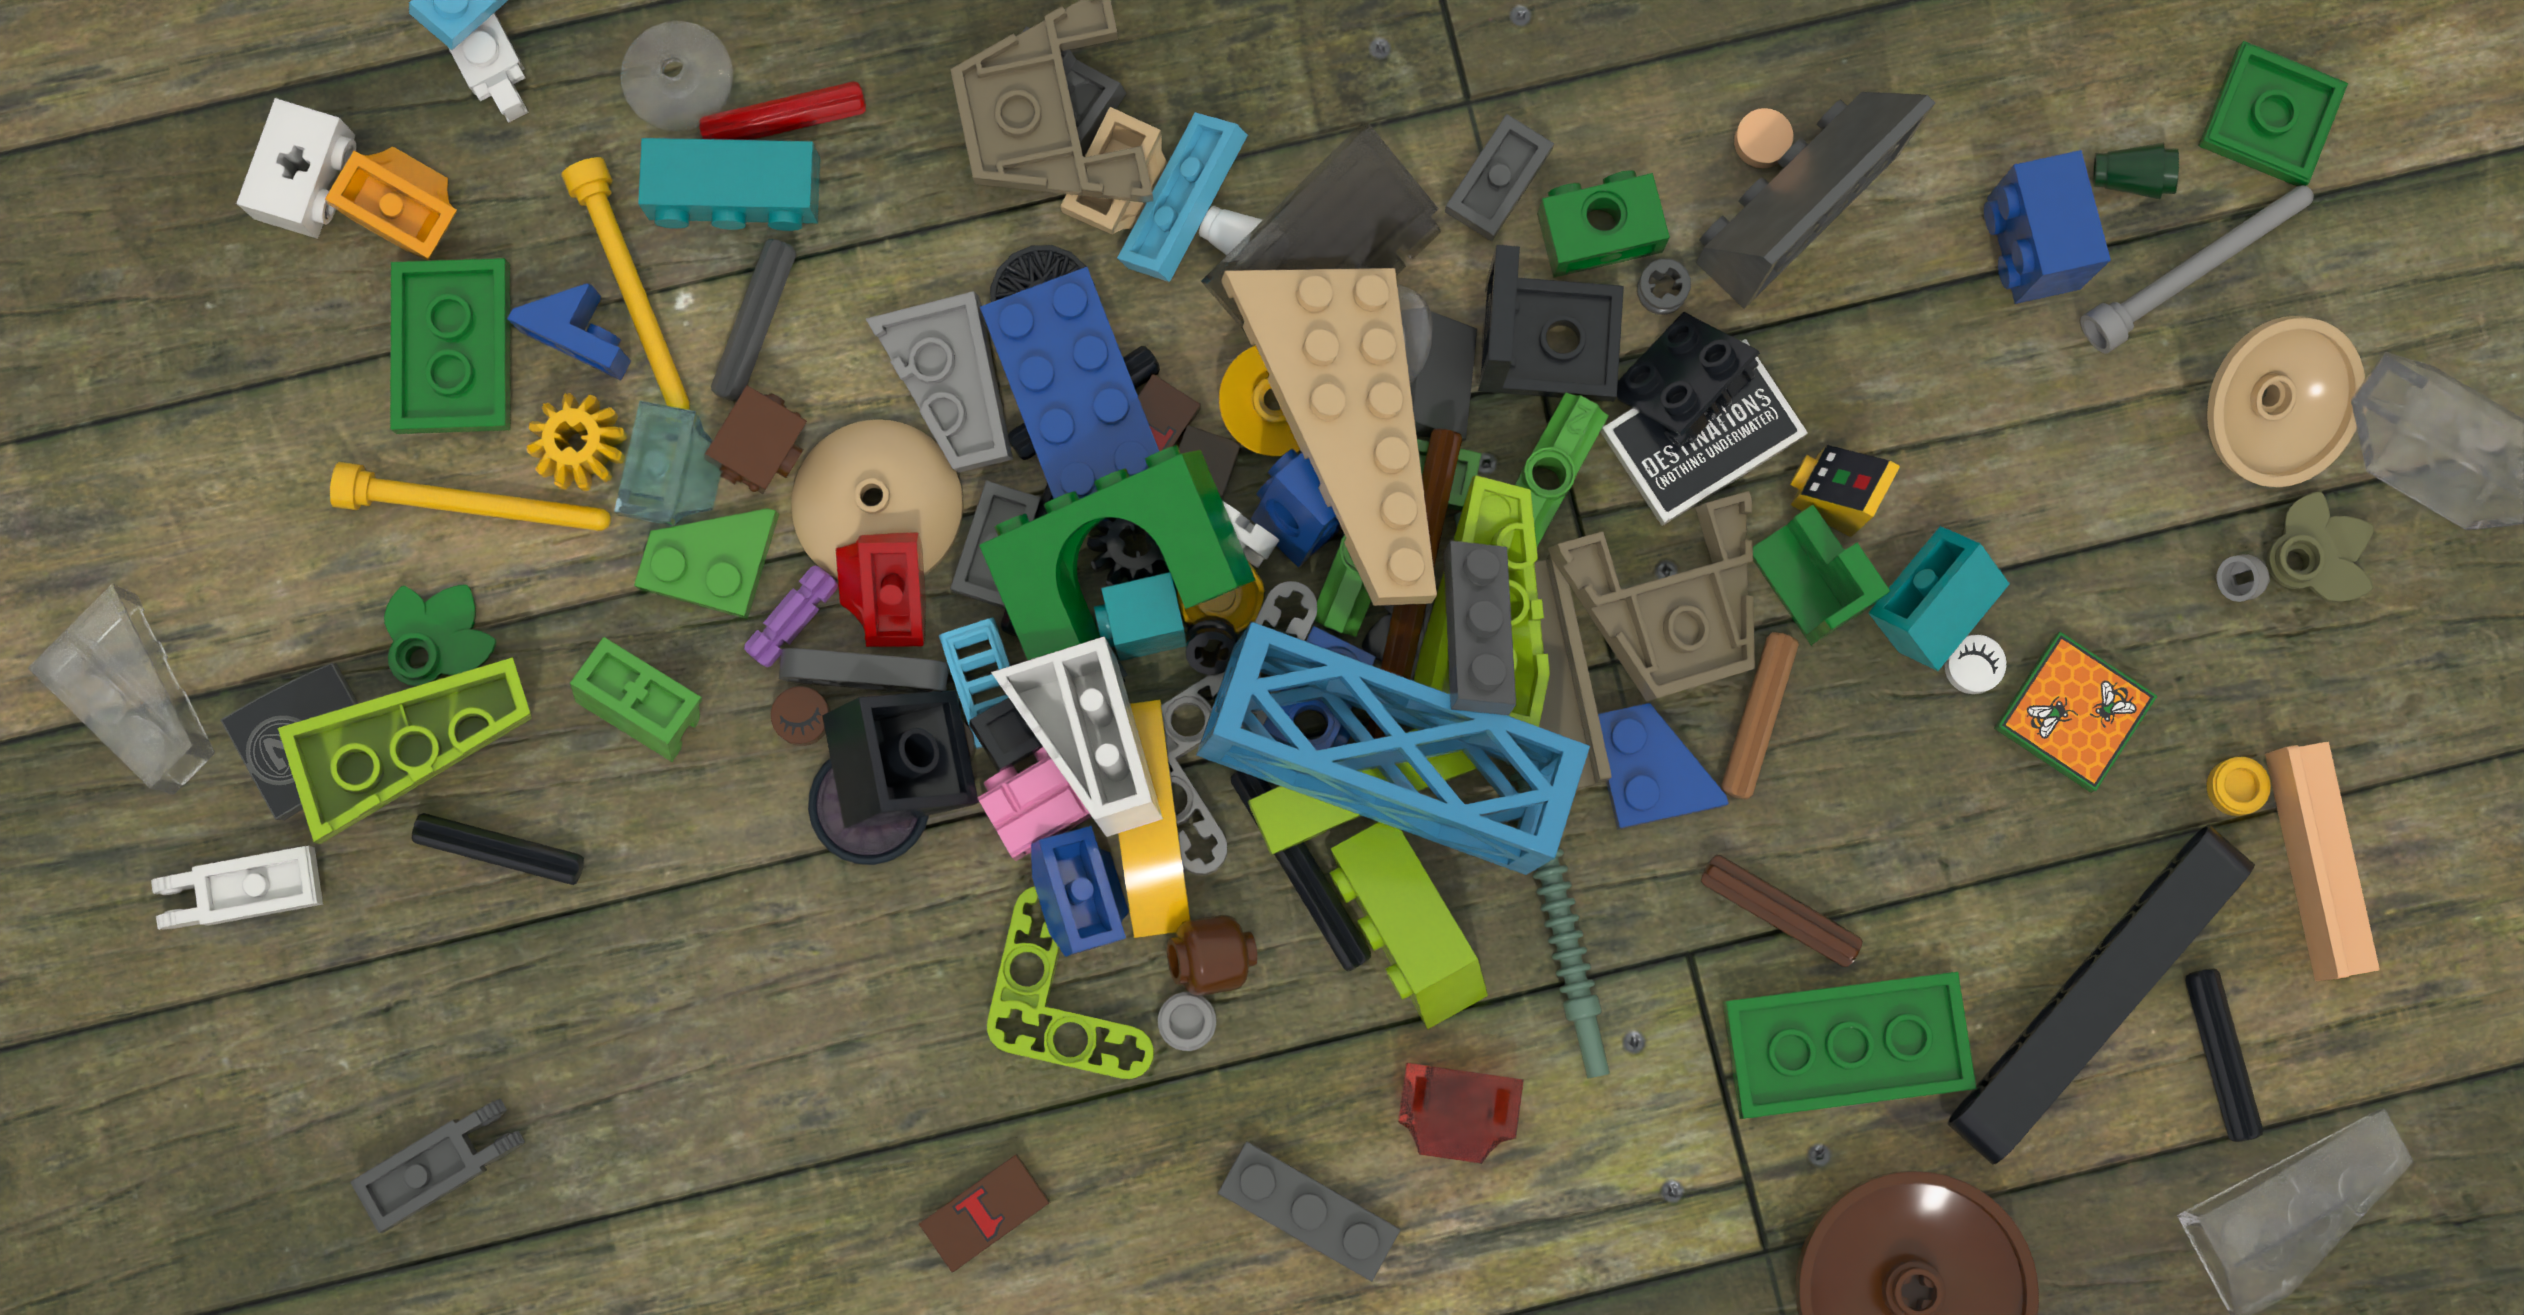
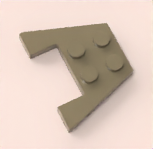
M1079 0L1065 9L1061 6L1045 15V20L1017 36L1013 33L950 69L975 184L1143 203L1153 201L1142 146L1083 157L1061 52L1065 50L1118 40L1111 0Z
M1749 491L1695 507L1712 564L1630 588H1620L1603 531L1559 543L1548 548L1552 560L1646 702L1755 669L1754 598L1748 595L1747 563L1753 561L1752 540H1747L1746 515L1752 513V498Z

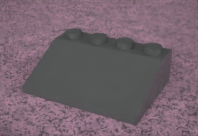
M1861 92L1848 106L1841 99L1837 101L1818 121L1817 125L1822 131L1809 144L1800 138L1781 157L1778 164L1783 170L1770 183L1763 177L1759 178L1738 201L1744 208L1731 221L1721 216L1702 235L1699 241L1705 247L1696 263L1745 309L1901 154L1935 105V102L1928 95Z

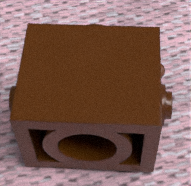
M746 385L706 451L704 460L718 467V470L721 472L720 477L734 485L736 482H742L749 486L750 491H758L764 494L776 473L787 478L804 449L794 444L807 421L801 418L799 413H793L788 410L784 405L785 401L773 393L763 395Z

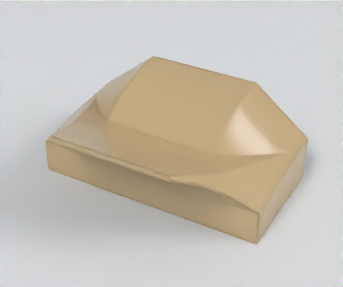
M1109 107L1085 156L1090 157L1142 146L1152 192L1168 164L1162 152L1161 130L1112 107ZM1066 194L1060 207L1062 213L1113 235L1122 229H1133L1146 203Z

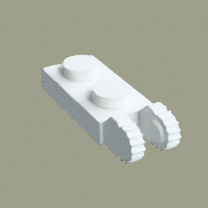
M302 846L194 866L191 872L151 880L152 892L154 894L172 895L194 888L196 894V908L169 910L156 916L157 928L159 930L198 924L209 926L323 904L315 847Z

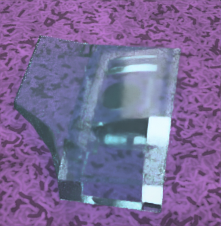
M639 401L614 510L617 515L674 526L685 516L713 510L721 472L718 470V467L704 460V455L713 440L703 430L700 417L696 411Z

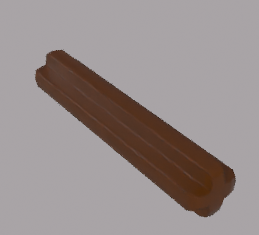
M1715 855L1704 869L1701 877V883L1838 965L1848 967L1858 956L1863 943L1861 937L1727 858Z

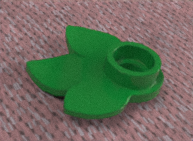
M463 584L444 589L426 602L420 595L406 586H401L392 596L386 606L384 624L393 640L388 653V664L391 672L399 681L416 687L436 681L442 674L452 676L479 668L490 658L497 641L485 632L472 629L476 618V604L469 586ZM418 649H426L428 652L427 663L421 668H413L410 661L412 654Z

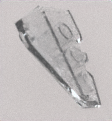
M2379 1109L2178 1214L2177 1217L2229 1314L2254 1315L2288 1297L2414 1161L2386 1110Z

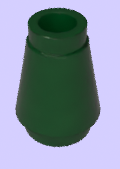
M2163 142L2108 151L2107 153H2095L2093 187H2105V189L2161 199L2162 194H2175L2179 174L2178 148H2165Z

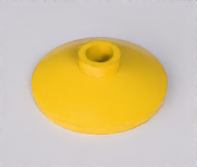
M1256 345L1250 347L1232 361L1222 378L1219 389V409L1223 422L1230 434L1241 445L1253 452L1267 456H1283L1291 449L1299 452L1301 450L1282 409L1271 410L1264 403V395L1271 389L1267 380L1269 372Z

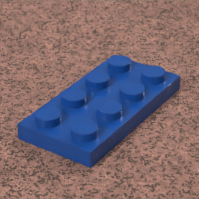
M1088 267L980 306L1053 499L1076 491L1079 499L1097 492L1094 481L1124 468L1127 469L1129 476L1148 469L1145 458L1159 452V449Z

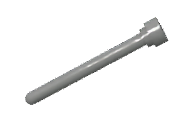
M2304 185L2295 187L2123 303L2099 304L2080 319L2085 336L2098 351L2104 354L2111 352L2128 340V333L2133 330V323L2309 206L2314 198L2313 191Z

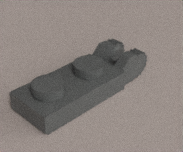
M501 1099L487 1104L460 1121L459 1119L451 1120L350 1182L378 1233L388 1231L487 1171L485 1166L503 1158L525 1143L518 1130L513 1133L504 1134L496 1139L493 1144L477 1153L468 1137V1134L496 1122L501 1118L502 1114L506 1113L507 1109Z

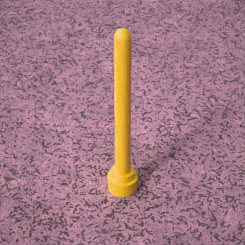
M594 157L576 162L561 173L570 197L577 198L579 205L587 207L667 408L673 415L682 416L689 411L690 401L609 203L608 197L611 195L609 186L613 180L605 160L601 157Z
M338 462L333 470L330 484V502L332 507L359 510L361 505L370 506L373 501L596 531L607 529L611 523L609 512L603 508L378 479L374 472L366 471L364 465Z

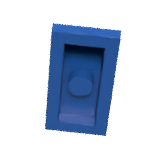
M583 284L513 308L507 318L520 333L620 381L631 363L628 356L618 347L621 342L619 337L594 324H590L587 331H585L601 299V295L592 284Z

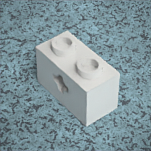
M275 98L236 204L254 220L318 239L323 224L327 225L335 214L336 209L327 204L325 198L352 152L356 151L355 134L339 117ZM297 169H299V170H307V172H304V171H297V172H296V170H297Z

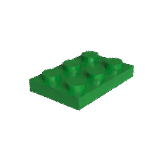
M505 258L391 262L390 430L394 433L418 434L511 430L510 321L507 319L510 315V263Z

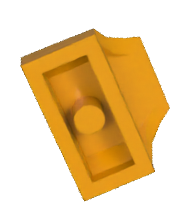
M395 147L372 155H363L353 151L325 198L327 204L354 222L403 250L427 261L431 258L457 213V209L453 208L449 203L447 191L448 178Z

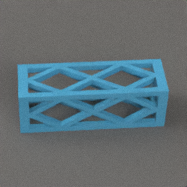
M1251 622L1233 647L1196 756L1527 875L1556 857L1590 746L1507 715L1451 710L1450 694ZM1260 672L1270 675V677L1258 679ZM1299 686L1302 687V688H1297V689H1292V690H1287V691H1282V692H1277V693H1272V694L1269 693V692L1278 691V690H1283V689H1288V688H1293V687H1299ZM1321 699L1357 743L1316 750L1281 707ZM1345 703L1366 710L1387 737L1374 739ZM1263 710L1291 746L1275 741L1252 712ZM1397 722L1418 729V731L1405 733ZM1463 751L1500 797L1464 804L1427 758ZM1487 755L1511 763L1530 785L1528 792L1518 793ZM1408 762L1439 800L1420 794L1395 764ZM1378 768L1389 782L1360 771ZM1519 820L1517 828L1502 824Z

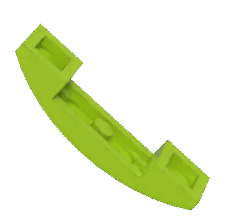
M1463 751L1427 758L1446 782L1477 769ZM1408 762L1395 764L1418 792L1430 789ZM1378 768L1360 771L1389 782ZM1282 786L1248 801L1270 855L1319 836L1331 828L1362 816Z

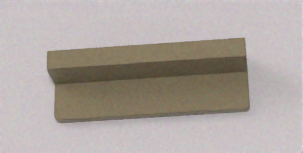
M1549 553L1546 560L1535 562L1538 599H1542L1544 618L1540 619L1544 654H1548L1550 670L1539 727L1590 746L1578 783V790L1605 784L1611 779V770L1570 586Z

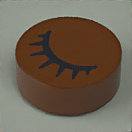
M797 686L783 691L776 698L771 709V722L776 733L785 741L797 746H807L816 743L826 734L822 715L831 710L827 701L817 691L808 687Z

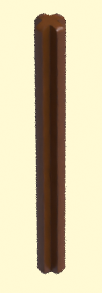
M1436 428L1431 433L1422 474L1433 568L1436 563L1462 443L1460 433L1442 428ZM1426 604L1394 605L1380 669L1410 680ZM1370 717L1367 731L1374 739L1387 737Z

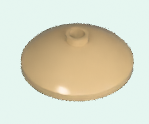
M2286 316L2273 319L2246 334L2235 344L2221 363L2209 394L2207 407L2208 430L2213 447L2222 462L2239 477L2267 487H2285L2299 484L2313 478L2329 467L2351 441L2364 408L2366 393L2365 374L2361 358L2355 346L2338 328L2327 322L2306 316ZM2267 388V394L2264 397V399H2262L2263 393Z
M891 420L856 422L844 426L825 437L811 450L802 463L794 482L791 499L793 524L802 547L818 567L822 568L836 580H838L835 548L856 543L860 535L919 532L923 549L925 576L951 550L961 527L964 509L963 492L957 471L952 469L939 444L924 432L907 424ZM871 488H878L883 491L881 502L875 506H867L863 503L864 493Z

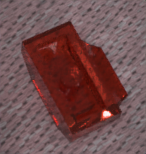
M1405 1063L1398 1122L1409 1129L1416 1143L1419 1155L1482 1164L1489 1153L1501 1142L1516 1139L1524 1080Z

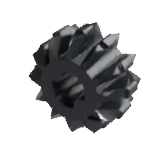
M1105 518L1095 526L1106 535H1094L1087 538L1089 549L1096 552H1104L1091 561L1094 572H1102L1113 567L1106 579L1108 587L1120 584L1125 576L1128 577V582L1156 576L1158 575L1156 572L1158 569L1164 573L1170 572L1155 540L1143 528L1131 521L1116 518L1112 522ZM1136 534L1146 536L1145 540L1149 551L1144 556H1141L1139 551H1136V558L1127 556L1124 540L1132 535L1133 540L1136 541Z

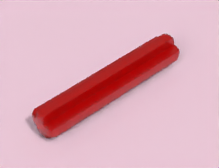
M852 81L706 115L699 119V129L702 139L753 140L860 115L866 111V103L860 84Z

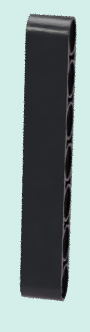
M2206 825L2182 847L1976 1085L1977 1089H1973L1952 1113L1947 1124L1992 1165L2004 1159L2251 874L2255 864L2212 826Z

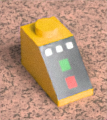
M1826 445L1815 459L1806 455L1790 483L1791 486L1799 489L1791 506L1804 511L1814 504L1828 526L1852 537L1874 517L1900 466L1890 460Z

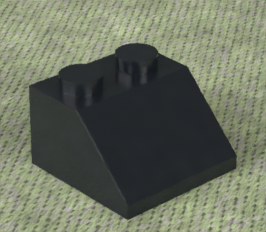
M956 690L858 697L822 715L844 829L895 824L979 803Z

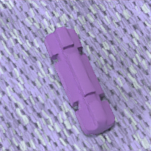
M816 565L810 567L799 580L802 584L800 589L796 591L793 588L763 622L767 626L761 633L757 630L745 643L744 649L762 666L768 668L774 664L781 655L782 649L780 647L784 642L790 645L819 611L816 605L820 600L826 603L837 590L838 584L835 579L822 568Z

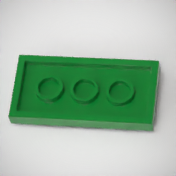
M1958 972L1723 1002L1740 1119L1977 1089Z

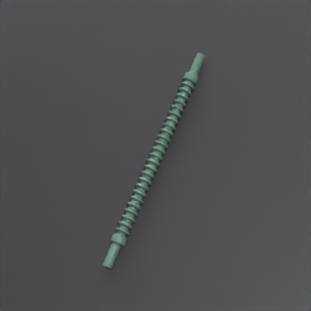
M1462 512L1454 515L1456 528ZM1506 762L1507 766H1513L1511 763ZM1514 767L1515 774L1511 775L1509 780L1517 782L1518 793L1528 792L1530 785ZM1558 849L1555 859L1539 867L1538 871L1534 872L1532 876L1534 879H1540L1542 887L1538 888L1536 893L1545 897V903L1540 906V910L1547 911L1549 914V920L1544 922V926L1552 928L1553 936L1548 938V943L1555 944L1557 947V952L1552 954V959L1559 960L1561 968L1556 971V976L1563 977L1565 980V985L1559 989L1561 993H1567L1568 1000L1563 1003L1564 1012L1568 1021H1574L1586 1076L1589 1079L1610 1074L1596 1017L1601 1014L1602 1009L1599 997L1591 995L1590 987L1595 985V981L1586 977V971L1591 969V964L1583 963L1582 955L1587 952V948L1580 947L1578 944V939L1583 936V932L1576 930L1574 927V922L1579 920V915L1572 914L1570 911V906L1574 905L1576 901L1574 898H1568L1566 890L1571 888L1572 884L1569 881L1563 880L1562 874L1567 872L1568 867L1560 865L1559 857L1564 854V851Z

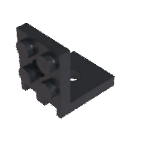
M1496 245L1486 279V305L1482 329V361L1478 391L1562 398L1564 393L1567 392L1576 396L1581 395L1589 400L1614 402L1617 397L1624 286L1518 278L1520 246ZM1555 326L1569 327L1577 335L1578 346L1569 353L1555 352L1547 343V332Z

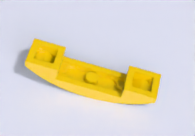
M1160 699L1130 703L1163 817L1162 820L1118 833L1134 938L1175 933L1183 922L1191 920Z

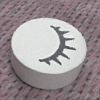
M1970 635L1963 640L1945 662V673L1950 683L1959 691L1967 694H1981L1994 688L2002 680L2006 671V657L2000 645L1993 639L1983 635Z

